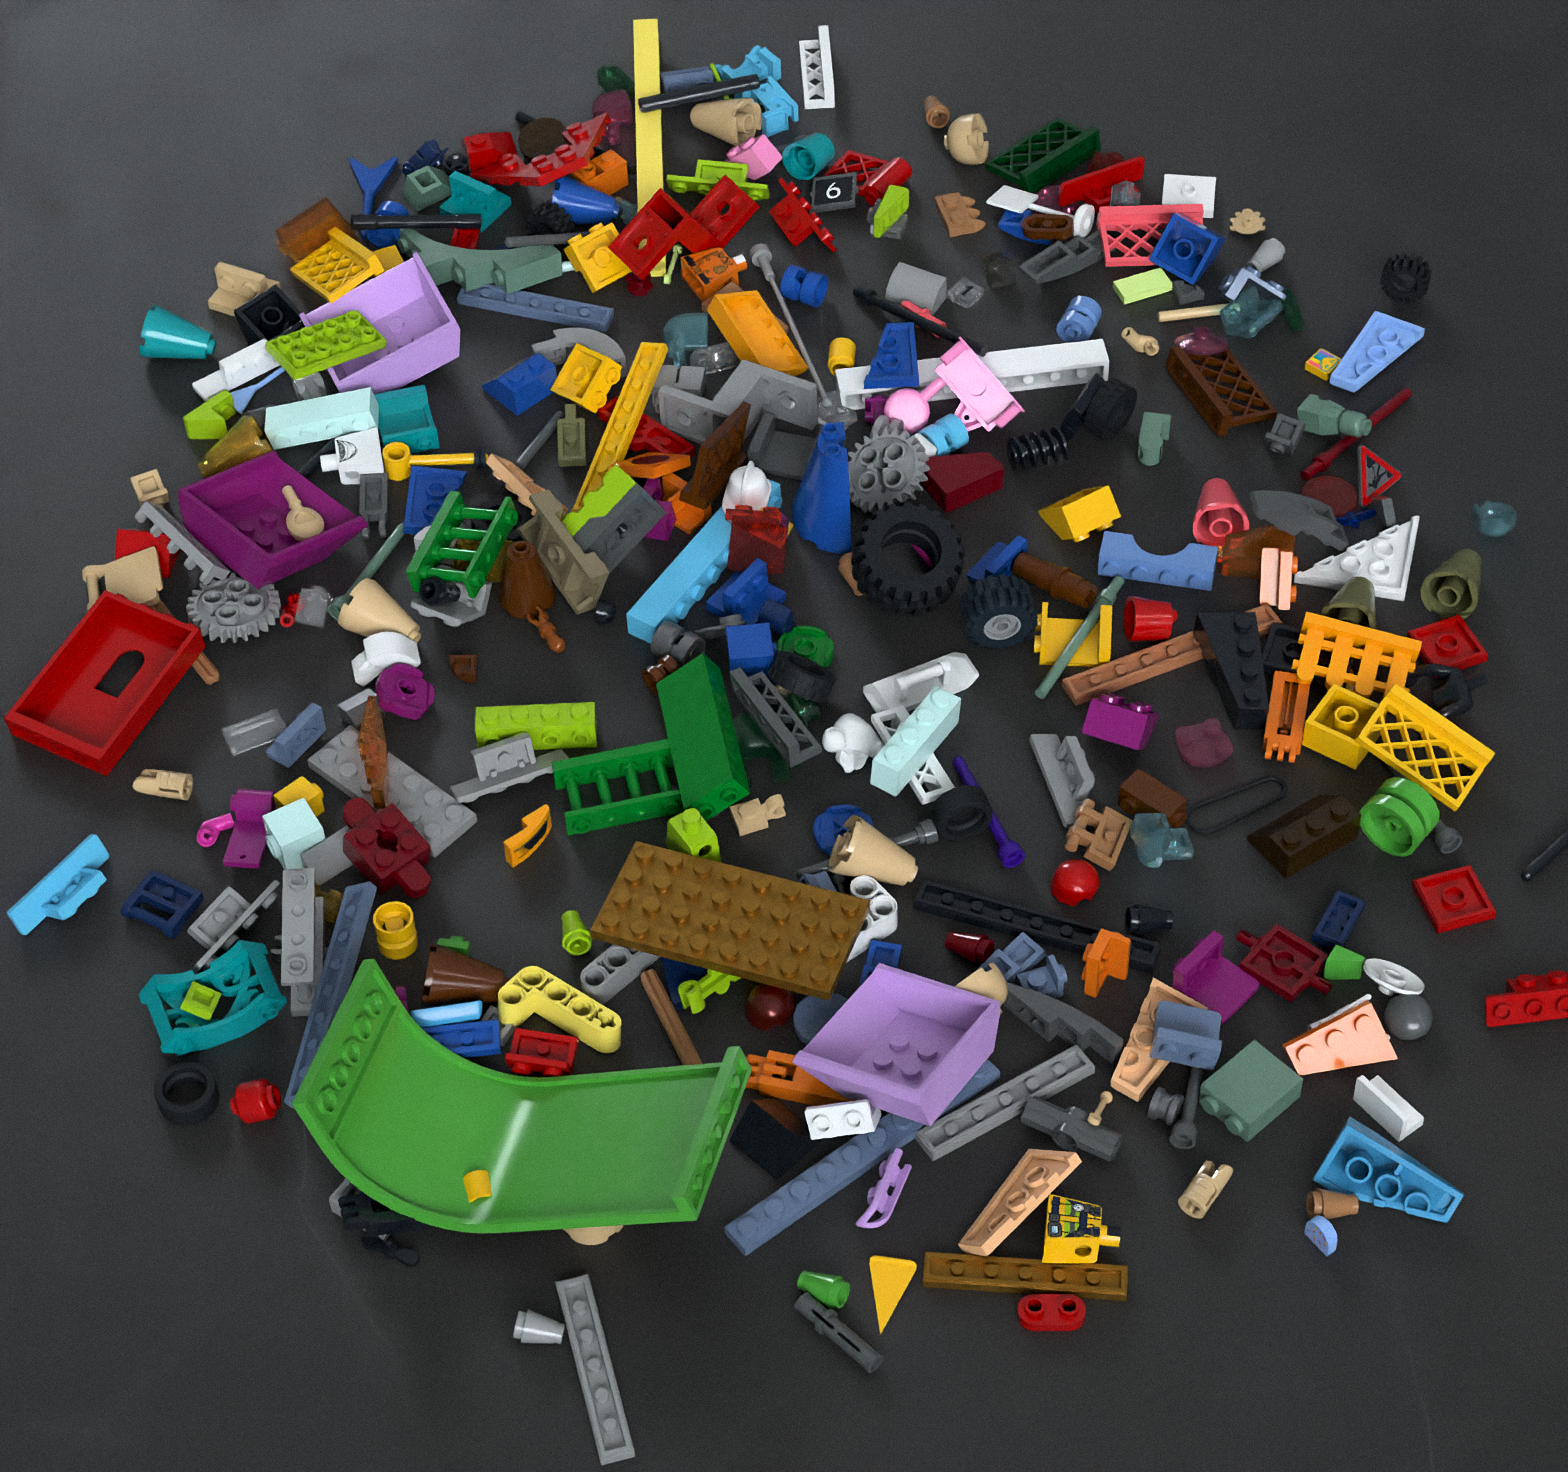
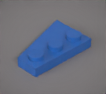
M914 322L886 324L878 344V351L875 358L872 359L871 369L865 377L864 389L919 387Z
M411 465L403 533L416 535L425 527L430 526L449 492H459L466 480L467 471Z

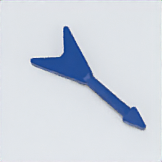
M396 156L374 169H369L356 159L349 158L350 167L364 195L362 214H372L374 196L379 192L397 166L398 158ZM359 230L362 239L366 240V230Z

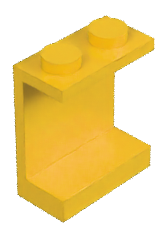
M1042 602V614H1037L1038 623L1035 627V631H1041V635H1035L1034 653H1040L1039 665H1053L1084 620L1047 618L1048 602ZM1101 605L1100 620L1097 621L1067 666L1097 667L1110 662L1112 605Z

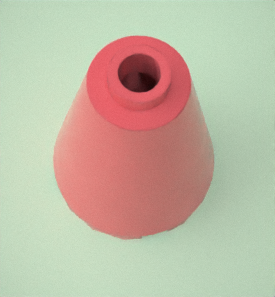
M1221 478L1210 479L1202 487L1192 522L1194 537L1199 544L1201 542L1204 545L1216 546L1218 551H1226L1237 547L1244 536H1247L1249 533L1250 523L1248 515L1227 481Z

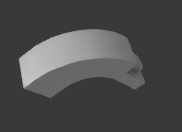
M573 327L553 330V339L531 345L532 355L540 353L556 366L566 362L574 346L578 343L609 357L621 365L620 378L627 376L626 357L620 346L609 336L592 329Z

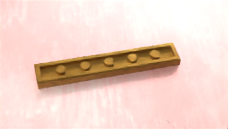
M925 1252L923 1287L1029 1295L1072 1294L1086 1299L1127 1301L1128 1266L1042 1263L1040 1259Z

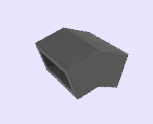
M369 688L337 705L342 720L358 731L381 720L387 714L378 705L379 698L377 694Z

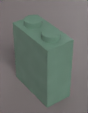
M1254 1039L1201 1084L1199 1103L1208 1114L1215 1115L1221 1120L1232 1134L1239 1135L1248 1142L1300 1098L1303 1078Z

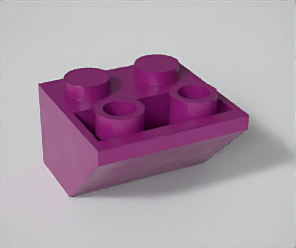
M1112 693L1107 695L1101 694V697L1091 698L1082 733L1135 750H1141L1145 748L1160 713L1152 711L1153 706L1136 701V703L1130 702L1128 704L1124 703L1125 697Z

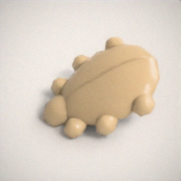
M1249 208L1243 209L1242 213L1235 212L1236 218H1230V222L1233 225L1229 229L1240 234L1251 235L1266 229L1262 225L1265 222V218L1259 217L1261 213L1258 211L1253 213V210Z

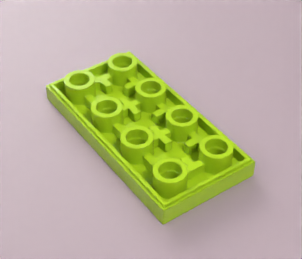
M355 310L267 341L265 350L294 380L383 349L386 347L387 340Z

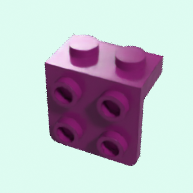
M1213 930L1205 939L1200 938L1196 942L1192 952L1187 957L1179 958L1172 969V973H1174L1172 988L1208 1007V1010L1220 1013L1222 1017L1221 1024H1223L1258 991L1259 981L1222 956L1224 937Z

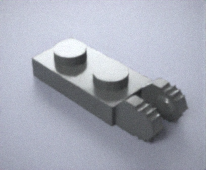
M388 473L360 475L359 516H362L368 525L362 530L363 539L369 538V522L379 521L378 533L380 538L387 537V521L389 520Z

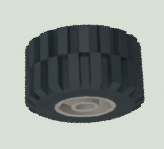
M999 574L995 577L993 575L987 576V579H979L975 582V585H970L966 589L967 592L962 594L960 610L966 634L972 643L975 642L978 647L985 646L986 649L992 650L993 648L1004 649L1007 646H1015L1017 642L1026 640V636L1031 635L1034 632L1033 628L1037 626L1038 617L1030 587L1026 585L1023 579L1017 580V576L1010 575L1006 577L1005 574Z

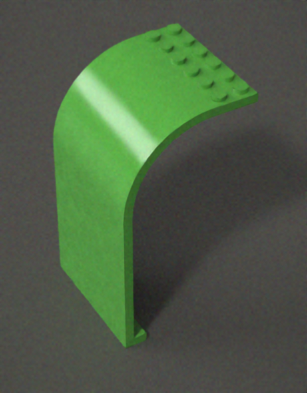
M365 959L362 961L292 1102V1106L323 1153L347 1180L380 1204L397 1213L431 1226L459 1232L482 1234L697 1221L752 1068L740 1046L727 1048L723 1061L718 1063L557 1077H524L495 1071L466 1060L429 1036L404 1008L375 959ZM475 1170L488 1171L492 1195L469 1202L463 1177Z

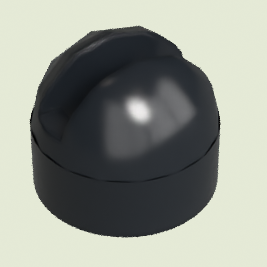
M599 599L594 622L603 624L612 622L616 617V607L609 601Z

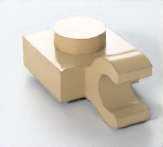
M781 794L769 797L763 804L760 803L759 798L730 806V813L739 836L769 828L768 820L778 819L786 815L783 808L785 804Z

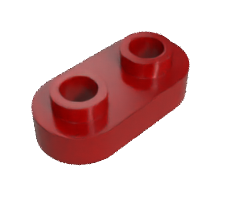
M1030 1294L1023 1297L1017 1307L1018 1322L1022 1327L1030 1331H1074L1084 1324L1086 1317L1085 1303L1081 1298L1072 1294ZM1038 1307L1040 1310L1034 1312L1031 1311L1029 1308ZM1065 1307H1071V1308H1073L1074 1310L1071 1311V1312H1068V1311H1065L1063 1308H1065Z

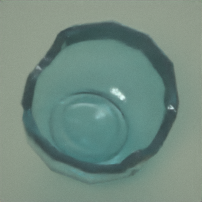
M1486 500L1480 508L1476 503L1473 505V524L1485 536H1503L1514 529L1517 523V513L1511 505L1502 502L1491 503L1489 500Z

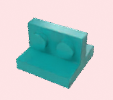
M454 171L449 176L451 197L439 207L440 215L481 214V234L512 205L511 197L496 191L490 185Z

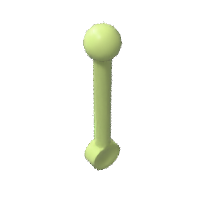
M679 244L673 246L674 253L668 271L664 275V284H670L678 255L683 251L682 246Z

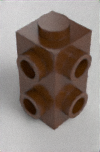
M1137 769L1119 786L1118 806L1127 814L1133 815L1146 823L1152 830H1157L1167 836L1173 829H1179L1184 824L1187 818V799L1178 791L1172 790L1160 783L1154 776Z

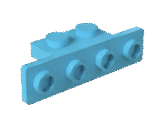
M90 834L7 911L8 917L20 934L27 935L46 916L60 920L71 917L87 898L94 896L98 892L99 887L106 881V878L97 869L110 855L97 835Z

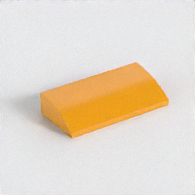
M757 290L714 295L707 311L740 361L744 359L792 376H798L807 371V364Z

